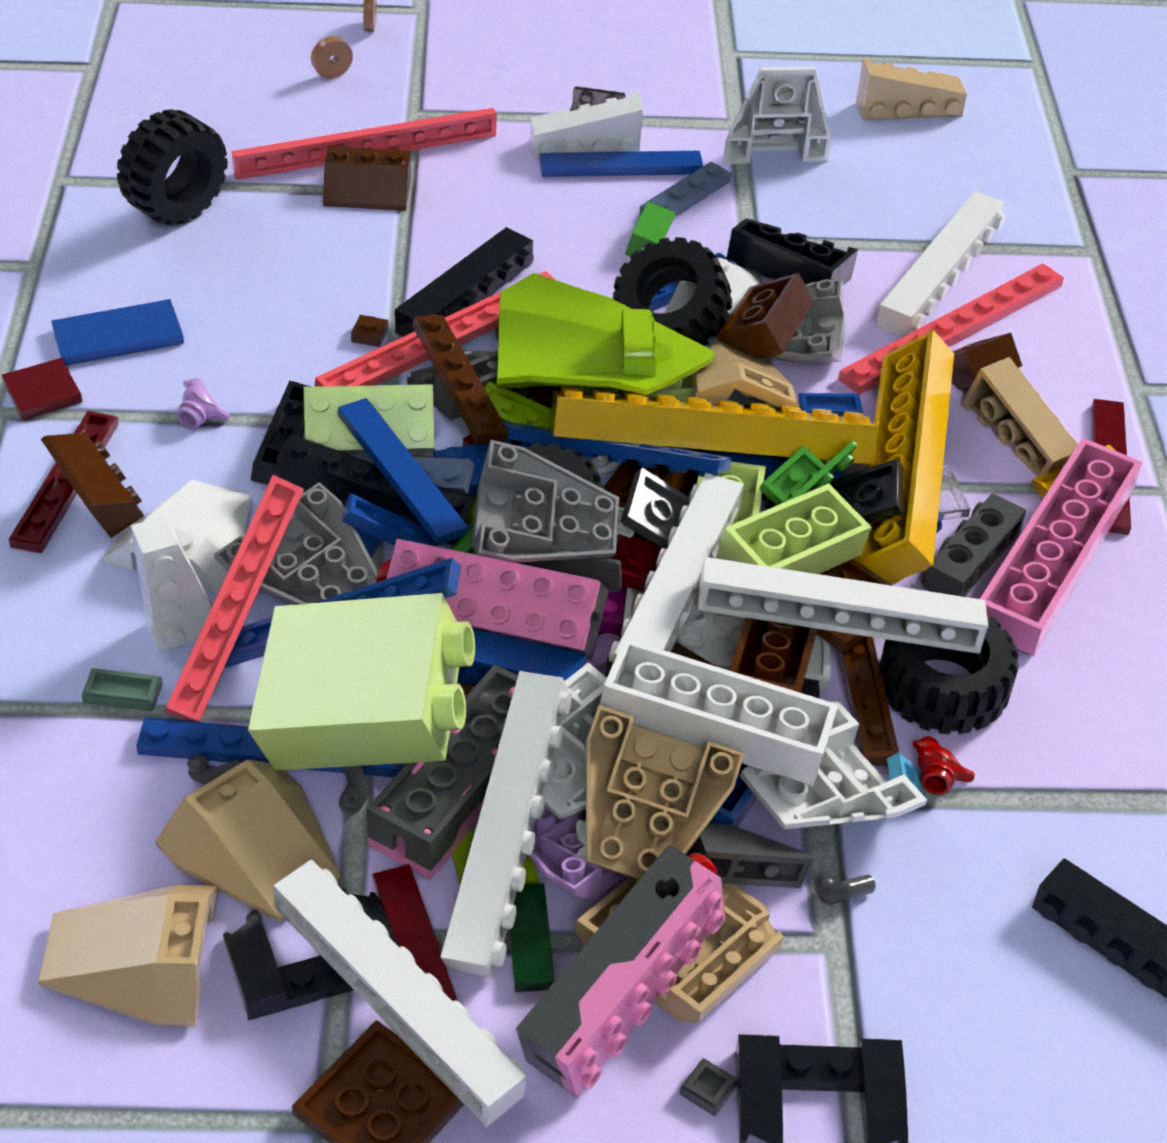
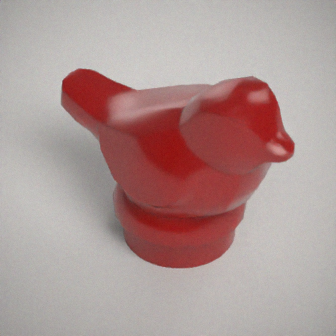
M925 736L920 740L912 742L918 753L917 763L921 770V783L927 792L934 795H943L949 792L955 781L970 783L974 780L975 773L963 767L949 750L939 745L935 738Z

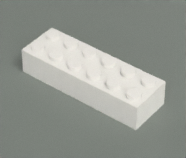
M626 638L604 683L600 706L634 716L633 725L702 748H706L709 741L745 753L742 761L743 764L814 786L838 708V704Z

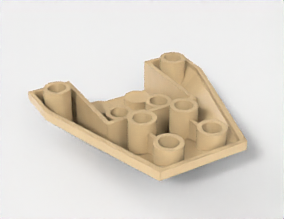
M715 338L710 347L714 352V361L698 370L693 378L695 397L707 399V402L714 405H719V400H728L734 389H737L739 393L746 397L753 396L763 400L776 411H781L782 406L799 407L793 385L768 360L764 358L757 359L719 341L717 338Z
M598 705L586 740V863L639 880L669 844L686 855L733 791L745 753L709 741L706 748H702L633 725L634 716Z
M247 759L186 796L156 839V846L178 870L207 885H217L220 892L278 922L285 918L275 908L273 885L311 859L322 870L328 869L335 877L337 883L342 881L341 874L302 786L286 770L275 771L268 762Z
M177 884L53 913L38 979L39 986L153 1025L196 1026L202 991L199 967L206 924L213 923L218 892L217 885Z

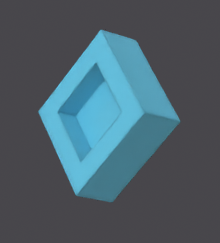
M899 752L887 758L889 768L888 781L905 775L925 797L919 768Z

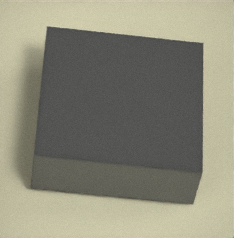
M702 1058L681 1086L680 1095L715 1117L737 1087L738 1079L705 1058Z

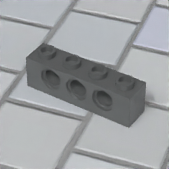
M991 493L983 503L978 502L972 511L971 517L960 522L955 535L944 540L939 553L934 556L933 566L923 571L926 574L923 588L930 592L966 597L1020 534L1026 509L994 493Z

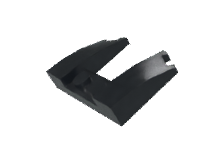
M289 380L253 461L251 481L268 485L272 475L276 476L278 454L290 435L302 437L305 430L304 387L312 386Z
M370 892L369 896L354 895L361 903L366 915L372 921L378 920L386 928L389 938L399 947L376 893ZM258 910L247 915V923L233 934L229 932L223 934L248 1021L354 990L321 955L278 967Z
M738 1034L735 1059L736 1078L738 1079L739 1143H746L749 1135L767 1143H783L782 1089L860 1092L864 1142L891 1143L898 1140V1143H908L907 1094L902 1040L861 1038L859 1047L780 1045L779 1036Z

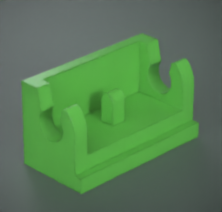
M647 202L632 232L625 254L631 256L636 250L638 253L644 250V245L650 242L653 245L659 243V239L665 238L676 212Z

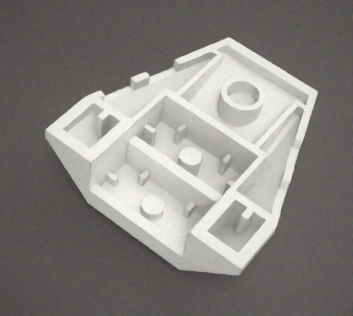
M815 66L763 67L759 69L725 138L724 164H748L751 159V151L799 150L802 162L829 160L832 138Z
M190 480L134 524L166 516L205 591L218 594L228 570L214 558V553L239 536L244 538L248 527L251 495ZM131 526L116 537L102 557L103 563L134 571L137 563Z
M590 663L584 665L564 681L567 691L572 695L571 708L568 715L563 714L560 725L563 728L562 742L559 749H554L551 759L554 763L552 780L550 784L545 783L542 793L545 799L544 806L559 819L586 809V740L598 705H600L603 686L607 679Z
M838 700L832 702L838 704V708L814 786L749 765L740 775L742 780L783 829L897 818L926 805L927 799L905 775L886 782L871 763L864 758L863 754L853 744L859 723Z

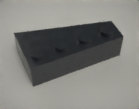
M747 218L732 228L726 258L736 262L741 267L755 270L764 277L779 279L799 273L805 285L826 279H842L843 286L852 279L859 249L848 247L847 251L834 248L835 243L823 240L822 244L807 241V235L798 232L782 234L780 227Z

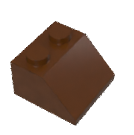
M1009 332L979 340L952 351L954 353L951 383L959 390L969 388L981 368L1008 357L1011 358L1018 368L1022 367L1023 365L1012 333Z

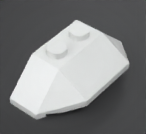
M718 257L717 259L732 291L730 294L732 308L727 310L729 315H731L749 287L761 283L758 278L740 266ZM680 281L664 313L676 311L686 305L694 295L697 284L689 281Z

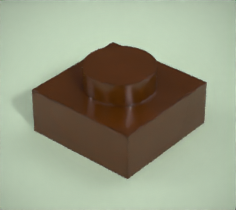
M359 315L351 331V342L380 347L389 329L388 320L374 316Z

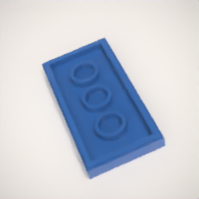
M171 299L51 320L60 357L65 365L184 343L183 333Z

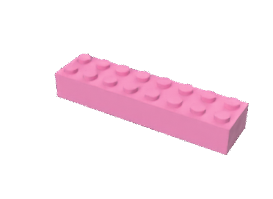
M1083 437L980 597L981 600H985L987 618L993 617L1000 623L1001 630L1006 629L1017 649L1033 656L1036 654L1134 490L1142 461Z

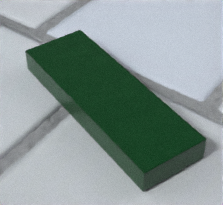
M544 883L524 884L522 891L516 892L513 904L516 906V917L513 927L509 929L514 991L548 990L555 982L545 886Z

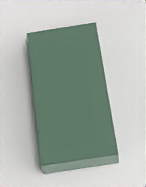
M91 668L81 694L83 703L154 711L163 685L162 677Z

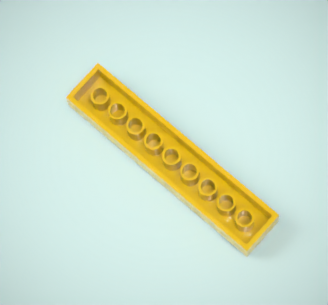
M934 330L884 355L874 419V424L879 426L874 465L868 464V468L897 458L903 466V514L870 524L872 528L862 555L856 557L855 560L892 585L913 574L927 570L933 566L954 362V353Z
M561 386V391L553 390L550 430L553 436L780 457H791L802 446H805L819 460L831 461L851 441H854L858 445L852 453V456L855 458L852 463L874 465L879 426L870 422L869 417H865L862 413L845 411L842 417L838 416V414H833L831 410L813 409L812 414H809L806 411H801V408L794 406H782L781 411H776L774 408H769L770 405L751 403L750 408H743L742 405H738V402L719 400V405H711L704 398L688 397L687 402H679V400L675 399V396L657 394L656 399H647L643 394L626 391L623 397L615 396L612 390L593 389V394L583 393V391H580V387Z

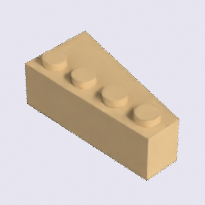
M863 58L856 97V105L862 120L963 116L967 93L959 77L931 71L928 73L919 72L916 68L911 67L903 69L894 67L891 63L883 62L878 64L873 63L871 59Z
M1010 357L981 368L961 403L964 409L967 411L973 410L979 415L977 421L984 427L991 426L998 433L997 439L1004 446L1008 444L1016 449V457L1038 477L1065 465L1078 445Z

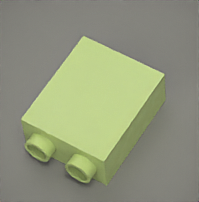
M443 593L275 606L248 732L275 771L445 761L450 730H461L466 720L465 695L461 685L457 684L459 667L471 666L474 662L475 638L472 626L468 621H456Z

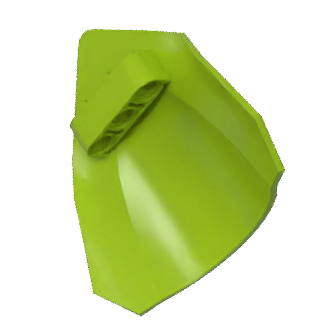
M536 273L530 274L500 292L497 389L541 386L614 387L647 395L691 375L714 361V352L711 349L654 321L653 312L650 309H631L610 297Z

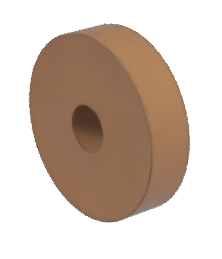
M364 0V30L375 31L377 0Z
M337 36L322 39L315 45L311 53L313 68L320 76L328 79L344 74L349 69L353 60V52L345 40Z

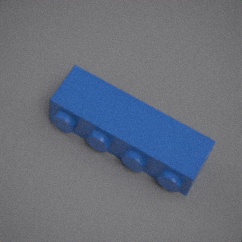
M473 629L475 638L474 662L471 666L459 667L457 682L476 686L494 664L517 676L519 671L562 677L565 681L585 665L587 655Z

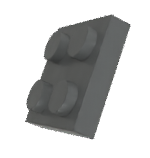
M641 468L634 475L620 523L659 547L667 549L671 529L673 526H679L681 510L684 505H690V497L644 468Z

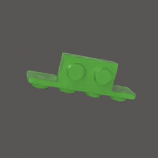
M851 441L826 465L805 446H802L761 484L759 490L773 503L779 505L826 484H830L835 478L832 474L837 469L843 472L854 461L855 458L852 456V453L858 444Z

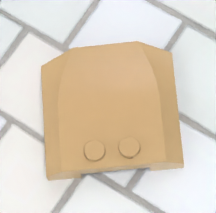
M629 877L577 919L575 932L584 946L639 880ZM722 883L724 912L726 916L721 928L714 935L708 934L701 943L702 947L697 958L690 965L684 964L677 973V980L666 995L660 994L654 1002L679 1022L699 1023L781 947L784 937L780 931L776 933L770 924V913L765 905L736 884Z

